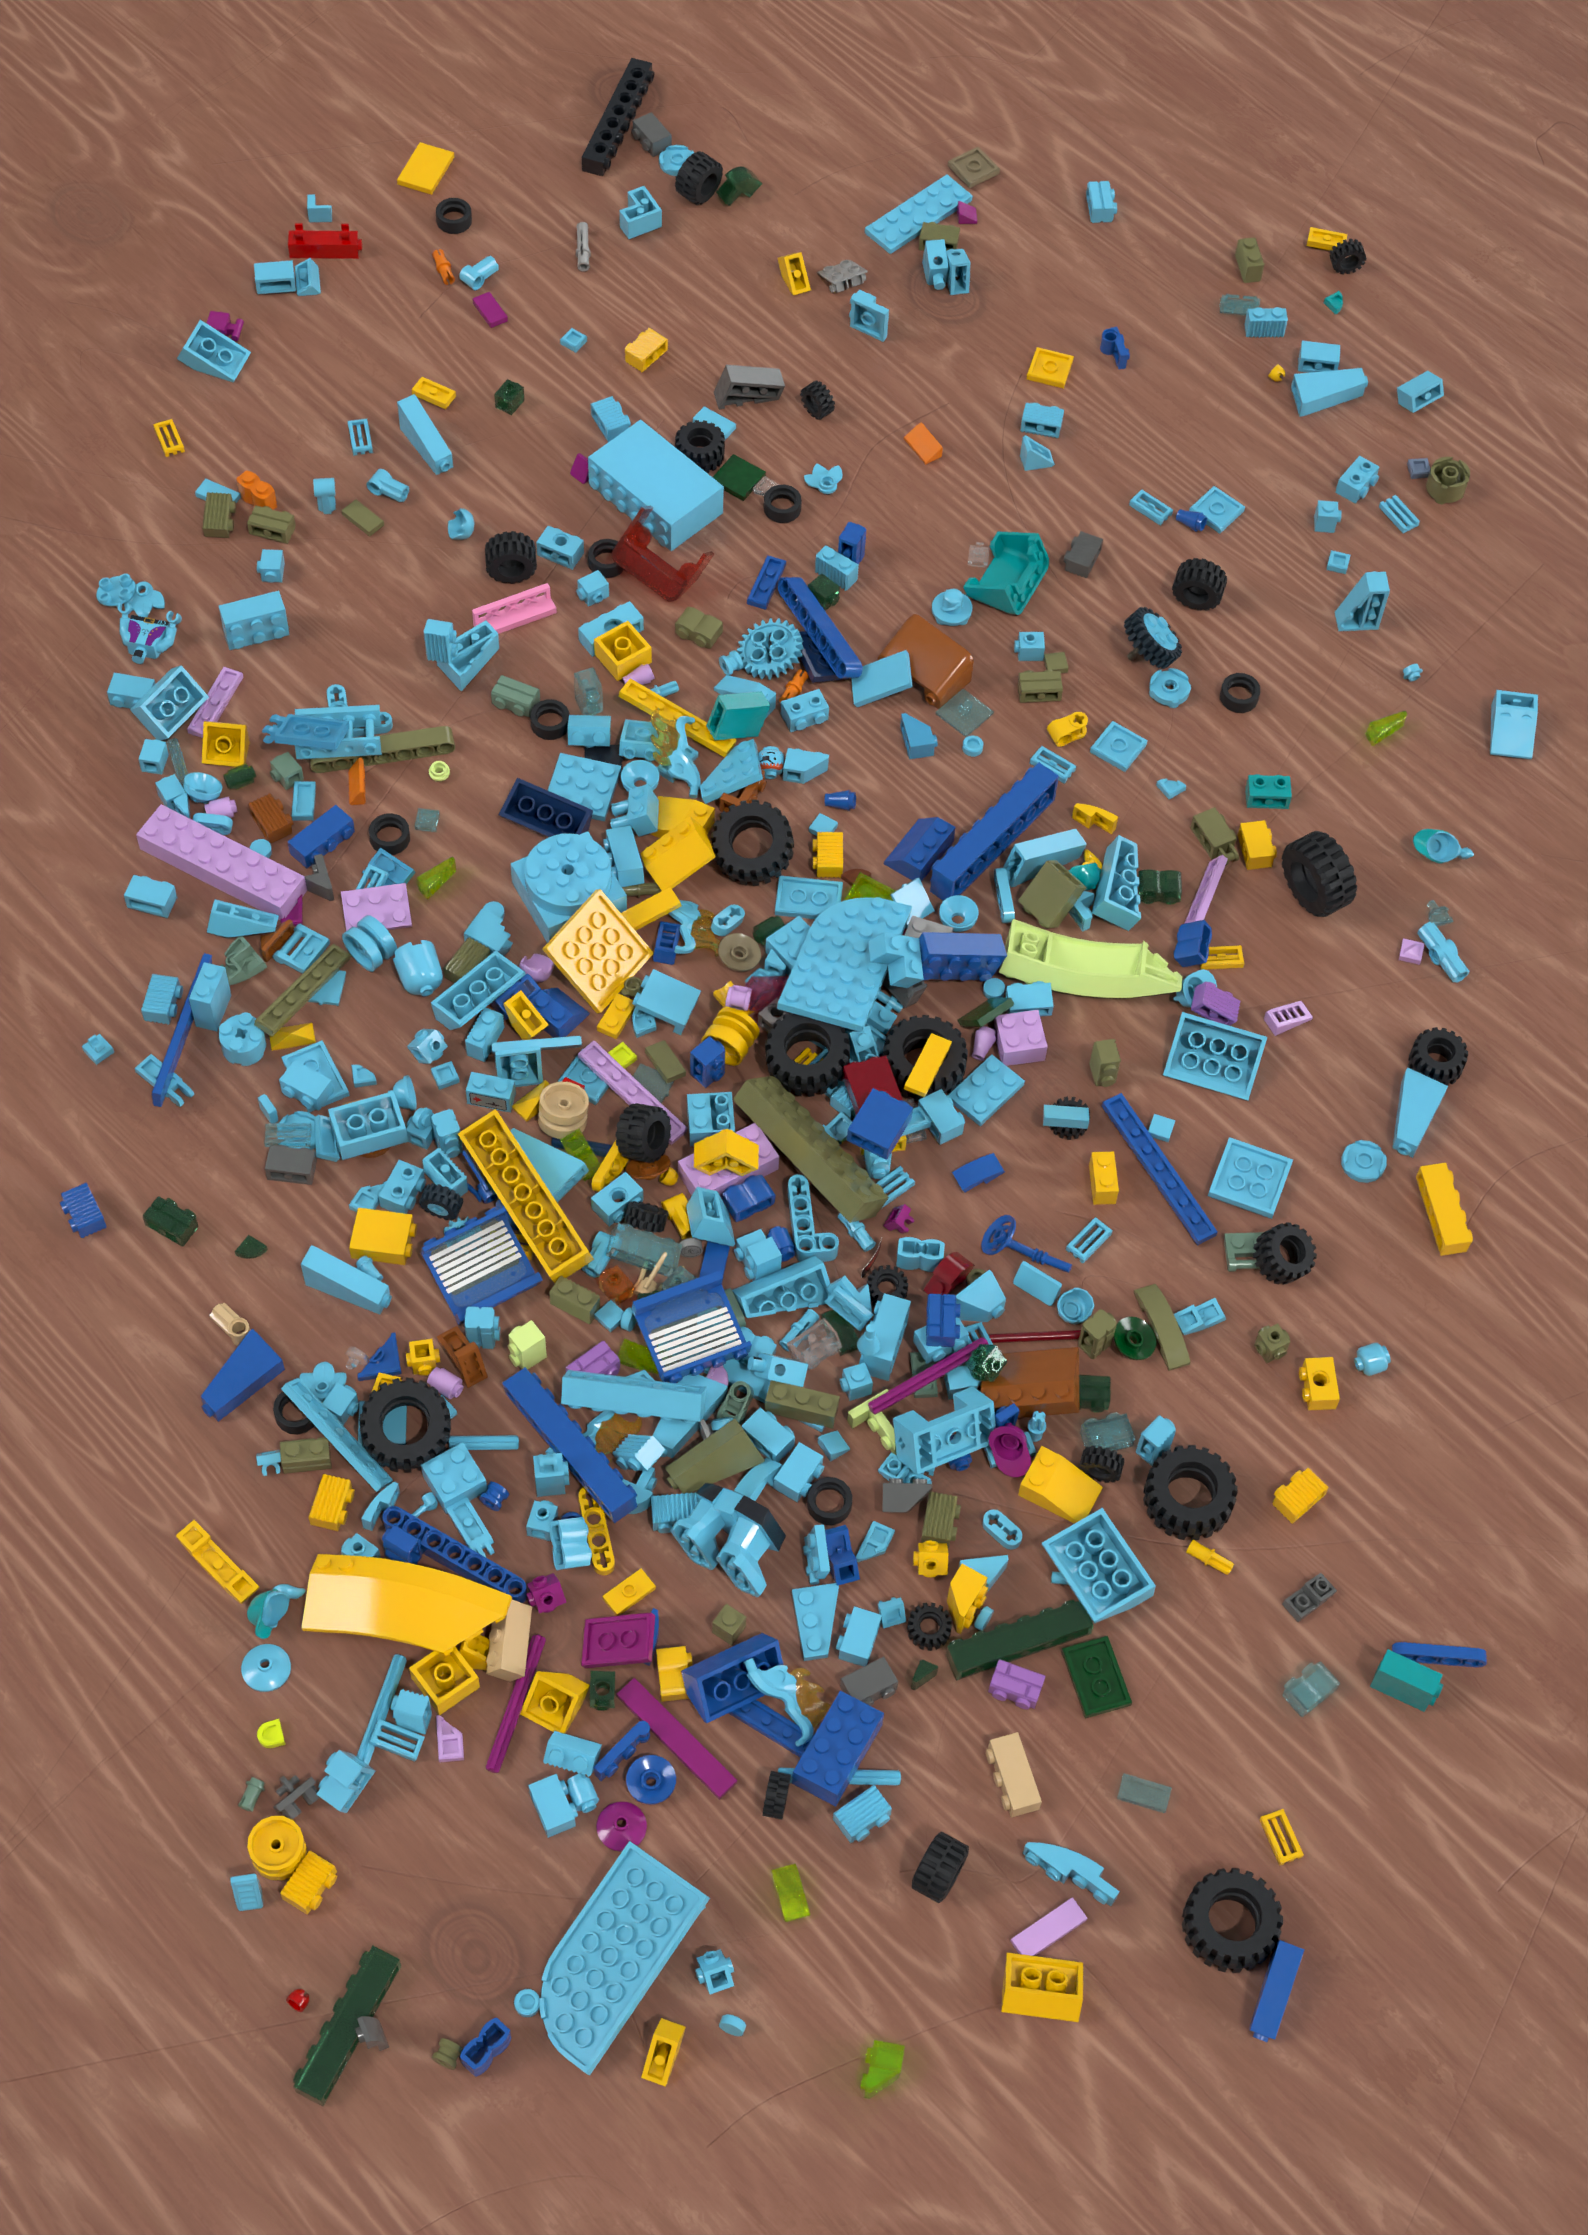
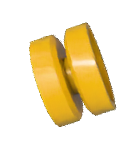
M270 1816L262 1819L253 1827L248 1837L247 1848L254 1868L261 1876L270 1880H285L292 1877L299 1864L307 1855V1846L300 1827L292 1819L285 1816Z

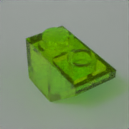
M874 2040L873 2048L867 2047L865 2063L870 2064L868 2074L863 2073L860 2088L865 2090L864 2098L870 2099L900 2077L904 2045Z

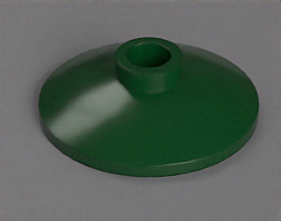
M1125 1317L1116 1324L1113 1338L1116 1347L1124 1356L1133 1360H1144L1153 1354L1156 1348V1336L1148 1323L1137 1317Z

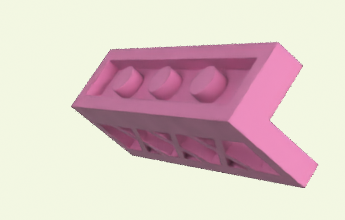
M548 583L472 610L474 627L486 620L498 634L557 613L556 606L550 596V586ZM544 592V595L536 597L538 594ZM487 613L485 616L479 618V615Z

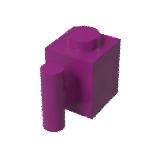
M210 311L206 324L227 337L232 335L231 339L238 341L244 321L237 319L236 323L232 324L229 313Z

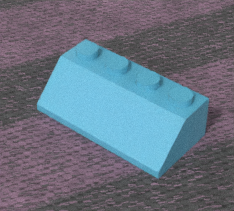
M494 951L431 1002L436 1020L449 1030L462 1027L525 976V971L499 952Z

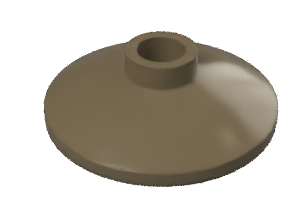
M734 933L727 935L721 940L718 947L721 961L728 968L735 971L745 972L752 970L761 959L759 945L754 939L745 934Z

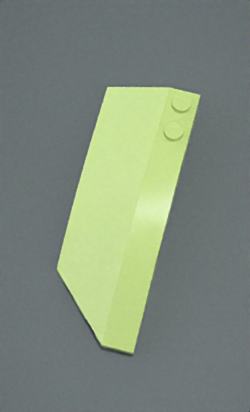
M1015 919L1011 922L1005 944L1007 957L999 969V973L1006 977L1022 980L1026 984L1042 981L1044 983H1051V990L1081 996L1133 998L1180 992L1182 988V976L1177 971L1173 973L1167 968L1168 963L1158 953H1151L1148 950L1149 945L1144 940L1142 944L1095 942L1056 934Z

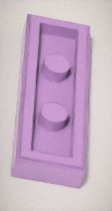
M1072 1897L1013 1937L1010 1942L1019 1954L1036 1956L1083 1924L1088 1918Z

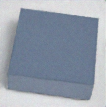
M1428 458L1408 459L1407 466L1411 479L1428 478L1430 472Z

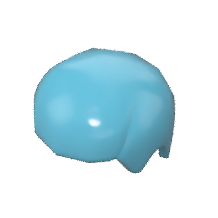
M460 508L453 512L456 515L455 519L448 521V533L452 540L467 539L474 531L475 522L473 515L468 510Z
M1073 1288L1064 1292L1057 1302L1058 1315L1065 1322L1074 1325L1087 1320L1094 1309L1093 1297L1088 1291L1081 1288Z

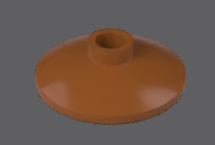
M665 1154L654 1163L631 1160L626 1167V1171L632 1178L652 1180L666 1172L671 1165V1161Z

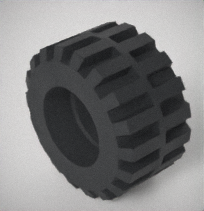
M697 151L686 159L678 171L675 182L676 191L695 205L704 204L714 195L721 183L723 176L722 165L704 152Z
M695 420L692 423L690 421L686 426L682 425L680 430L677 431L675 448L706 473H709L710 470H716L717 466L720 467L722 461H724V433L721 432L718 426L715 427V424L712 422L707 423L705 420L703 422Z
M506 531L503 534L498 533L495 537H491L485 545L486 571L489 573V576L496 581L508 582L510 584L523 582L524 579L528 580L537 569L534 541L528 535L524 536V533H516V531L508 533Z
M1193 558V560L1187 559L1178 568L1172 586L1173 596H1176L1177 601L1182 602V605L1188 606L1190 609L1194 608L1202 611V609L1205 611L1210 610V608L1214 609L1221 602L1227 584L1226 573L1224 570H1221L1219 565H1215L1212 561Z
M1437 1027L1432 1028V1031L1426 1029L1423 1034L1420 1033L1417 1039H1415L1409 1054L1408 1066L1410 1069L1447 1086L1449 1083L1454 1084L1460 1078L1468 1057L1467 1045L1462 1043V1038L1455 1036V1032L1452 1030L1448 1032L1446 1028L1438 1030ZM1429 1054H1440L1446 1058L1447 1062L1436 1061Z
M639 1103L626 1107L624 1113L620 1115V1120L616 1126L615 1137H617L616 1146H618L619 1153H622V1156L627 1159L647 1163L658 1161L665 1154V1150L669 1146V1139H671L670 1118L667 1116V1112L661 1107Z
M1289 1222L1278 1224L1263 1232L1256 1239L1257 1243L1253 1247L1256 1250L1253 1253V1258L1257 1260L1255 1263L1256 1268L1259 1267L1261 1269L1260 1274L1262 1276L1266 1275L1268 1281L1274 1280V1284L1278 1285L1281 1283L1283 1285L1309 1274L1311 1268L1315 1265L1313 1260L1317 1258V1254L1314 1253L1316 1246L1311 1242L1313 1240L1311 1235L1307 1236V1231L1304 1228L1300 1229L1299 1225H1292ZM1280 1245L1287 1250L1290 1262L1283 1258L1280 1252Z
M942 1831L938 1833L929 1845L914 1874L912 1889L937 1903L942 1902L950 1892L967 1859L969 1846Z

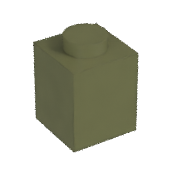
M725 1604L712 1622V1633L733 1646L746 1628V1616L728 1604Z

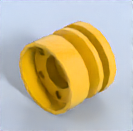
M723 1007L713 1020V1025L705 1032L701 1043L709 1036L713 1040L719 1041L725 1048V1064L736 1066L747 1055L748 1049L759 1036L760 1029L757 1023L746 1013L736 1008Z

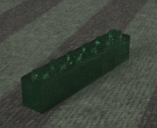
M1069 1600L1059 1608L1053 1609L1049 1607L1040 1611L1038 1615L1032 1617L1030 1615L1023 1616L1015 1623L1009 1625L1008 1623H1002L992 1631H979L973 1634L972 1638L966 1640L962 1638L956 1639L949 1643L945 1655L957 1681L996 1667L999 1659L1009 1663L1087 1636L1092 1633L1094 1625L1080 1601Z
M373 1945L369 1952L365 1951L359 1961L360 1969L356 1975L352 1974L346 1984L347 1992L343 1998L339 1997L333 2007V2012H335L330 2022L326 2021L323 2024L319 2033L321 2035L317 2045L313 2044L306 2056V2059H308L303 2069L299 2068L293 2078L295 2092L321 2106L325 2105L359 2044L355 2028L359 2027L357 2018L362 2016L374 2017L401 1968L400 1959Z

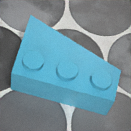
M486 620L456 638L455 644H458V653L456 657L453 656L450 664L448 662H437V666L460 691L469 684L499 650L498 632Z

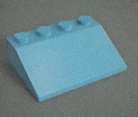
M1182 1012L1163 1076L1248 1101L1267 1037Z
M1103 1508L1042 1542V1546L1094 1623L1134 1608L1154 1595L1156 1585Z

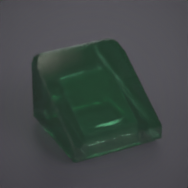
M923 1659L922 1661L920 1660L912 1679L911 1689L916 1690L937 1675L938 1666Z

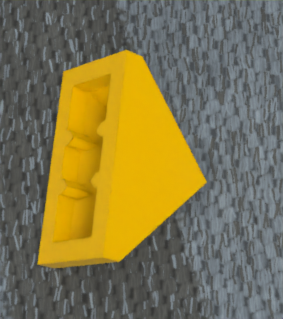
M313 1023L282 1027L273 1037L269 1035L272 1051L316 1043Z
M544 1080L513 1104L512 1109L528 1122L539 1113L540 1094L550 1084Z
M479 1634L467 1643L465 1640L461 1642L460 1653L472 1669L487 1670L486 1659L489 1654L490 1640Z

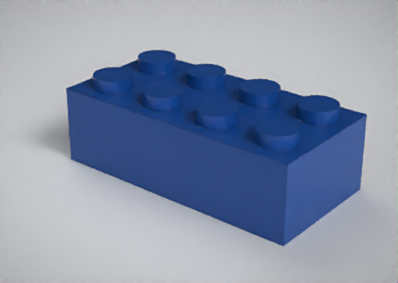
M923 932L919 937L924 980L987 981L992 978L1007 957L1001 934Z
M840 1691L796 1765L792 1775V1784L836 1807L881 1729L884 1713Z

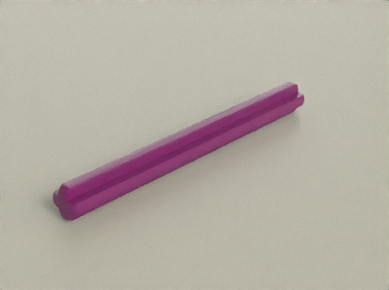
M983 1337L977 1339L868 1403L870 1411L874 1415L882 1412L988 1350L989 1344L987 1340Z
M541 1635L532 1636L527 1650L525 1676L517 1679L486 1764V1770L492 1773L500 1772L546 1642V1639Z

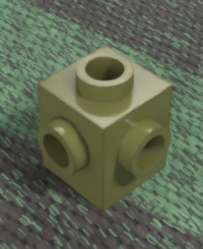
M1278 1323L1271 1327L1267 1325L1258 1331L1254 1346L1267 1364L1287 1354L1290 1337L1286 1330L1281 1329Z

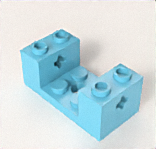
M972 1386L953 1394L954 1412L929 1422L914 1410L894 1417L897 1459L916 1474H920L989 1446V1435L996 1428L994 1401ZM956 1432L953 1439L950 1440L952 1433Z

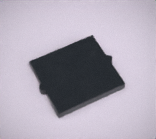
M620 744L590 748L584 746L585 758L619 765L622 772L624 758L619 756Z

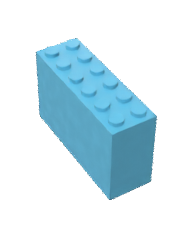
M641 419L588 457L590 486L594 490L599 491L607 501H611L616 505L620 512L628 515L635 524H639L648 535H652L658 540L660 545L668 548L670 551H673L723 514L724 486Z

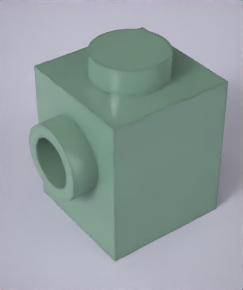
M288 751L270 761V774L275 782L279 781L285 790L292 788L294 781H304L302 767Z

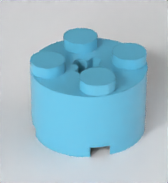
M244 1012L240 1015L232 1016L219 1026L222 1052L230 1063L249 1066L258 1062L264 1055L267 1045L264 1031L254 1025L256 1018L250 1013Z

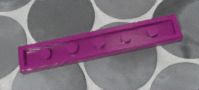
M635 1678L616 1694L617 1698L640 1721L648 1722L650 1731L719 1800L737 1784V1779Z

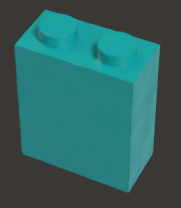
M762 691L718 695L706 726L714 740L757 737L770 710L769 701Z
M1387 1649L1370 1687L1425 1712L1428 1705H1434L1441 1693L1444 1684H1441L1440 1680L1443 1674Z

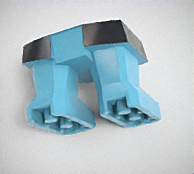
M705 1483L695 1493L699 1502L690 1516L676 1521L670 1531L690 1560L710 1570H713L719 1562L738 1589L759 1597L767 1584L758 1561L767 1549L779 1552L786 1535L768 1508L745 1495L714 1484ZM723 1529L729 1536L719 1552L715 1536Z

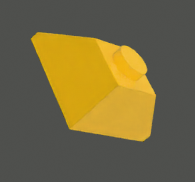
M538 1671L535 1674L520 1715L552 1732L557 1731L566 1734L584 1702L590 1685L570 1674Z

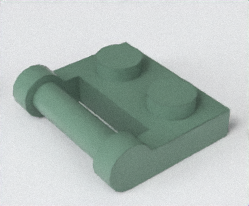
M1263 1232L1225 1233L1224 1245L1228 1272H1234L1236 1269H1260L1259 1267L1256 1268L1255 1263L1257 1260H1236L1235 1258L1253 1257V1253L1256 1252L1253 1249L1254 1244L1257 1243L1256 1239Z

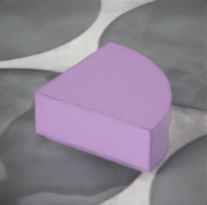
M711 1366L706 1377L728 1386L729 1379L723 1366L718 1368Z

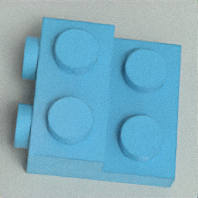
M859 289L850 299V327L883 342L887 338L889 309L876 304L875 296Z
M625 719L620 738L619 756H624L628 759L634 757L645 758L648 761L661 760L666 724Z

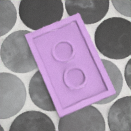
M406 883L341 892L346 931L351 927H357L358 921L366 915L376 918L387 930L412 927Z

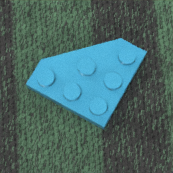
M754 739L743 741L735 746L700 785L701 796L705 804L720 798L723 793H732L763 779L757 745Z

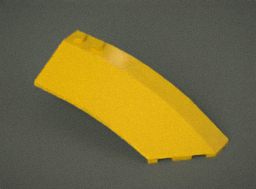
M318 1554L309 1574L302 1630L377 1637L444 1653L446 1656L454 1651L453 1647L464 1640L467 1643L483 1633L482 1629L494 1621L497 1624L505 1619L512 1597L458 1575L411 1563L365 1556Z

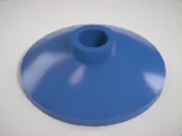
M646 1755L640 1757L628 1769L626 1776L628 1791L634 1799L641 1803L649 1805L661 1803L669 1798L675 1789V1770L666 1759L660 1756ZM653 1779L656 1781V1784L649 1786L647 1781Z

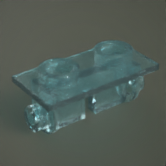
M1226 293V295H1222L1220 298V313L1246 315L1248 309H1255L1260 305V298H1257V296H1243V299H1239V295Z

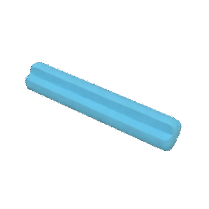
M517 1435L450 1436L449 1449L462 1442L467 1450H517L519 1448V1437Z

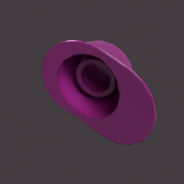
M1011 1422L1005 1426L995 1428L990 1433L988 1440L997 1467L1010 1477L1025 1475L1031 1465L1025 1433L1019 1427L1012 1425Z

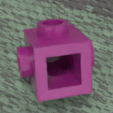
M554 1573L547 1576H538L527 1584L529 1593L526 1594L528 1603L532 1607L535 1606L539 1614L551 1612L557 1606L567 1603L560 1581Z

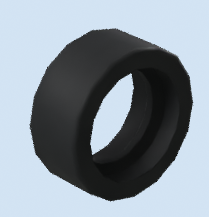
M448 198L441 201L436 207V223L443 232L449 234H458L469 229L472 224V212L469 203L460 198ZM450 212H459L464 215L456 220L443 217Z
M783 484L773 486L766 491L764 496V513L769 519L778 523H789L800 515L802 499L797 489ZM785 498L792 501L794 505L788 509H778L771 502L776 499Z
M601 539L594 542L588 552L590 570L592 572L599 570L604 578H613L620 575L625 570L627 564L625 547L613 539ZM602 553H613L619 557V560L612 564H603L595 558Z
M1245 673L1231 674L1225 678L1222 684L1220 700L1223 706L1232 712H1249L1256 707L1259 701L1260 685L1251 675ZM1232 687H1243L1251 692L1252 697L1237 699L1228 690Z
M546 699L534 705L530 714L533 733L545 740H555L564 736L568 731L570 715L567 706L554 699ZM555 713L562 717V722L555 726H544L538 722V718L543 714Z
M393 813L377 816L369 826L370 843L373 849L378 851L382 848L391 855L404 851L410 842V831L407 821L400 815ZM386 827H395L402 831V836L397 840L386 842L380 840L377 837V833Z
M284 1392L277 1396L274 1401L273 1411L276 1423L283 1431L299 1435L314 1428L315 1425L307 1417L297 1422L286 1420L282 1411L284 1406L292 1400Z
M825 1477L817 1480L812 1484L808 1492L807 1508L809 1514L815 1521L823 1525L841 1523L848 1517L852 1509L853 1495L850 1487L844 1481L835 1477ZM824 1490L839 1492L844 1499L843 1507L834 1513L820 1510L816 1505L818 1493Z

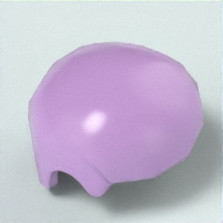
M533 954L528 960L527 956H524L519 968L525 971V974L528 973L535 982L540 983L550 977L555 964L544 955Z

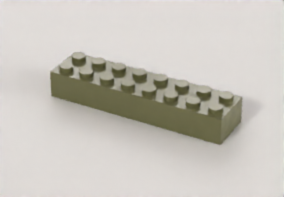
M767 1076L746 1080L733 1099L738 1106L849 1223L875 1217L889 1197L884 1193L883 1188L869 1177L868 1172L855 1163L854 1158L839 1146V1142L825 1131L823 1125L816 1122L810 1116V1112L795 1100L796 1098L793 1094L785 1090L777 1078Z

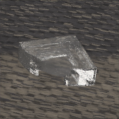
M764 476L753 487V493L765 496L767 490L780 484Z

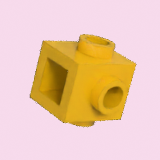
M432 1339L409 1342L410 1353H406L407 1366L413 1368L414 1375H429L436 1368V1363L440 1362L439 1348L434 1349Z
M932 1540L918 1543V1551L913 1552V1566L918 1567V1575L930 1578L937 1575H947V1543H938Z

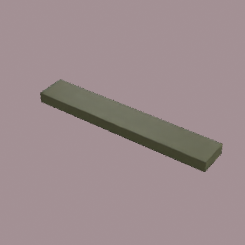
M333 943L255 1020L254 1025L273 1037L350 960L351 954Z

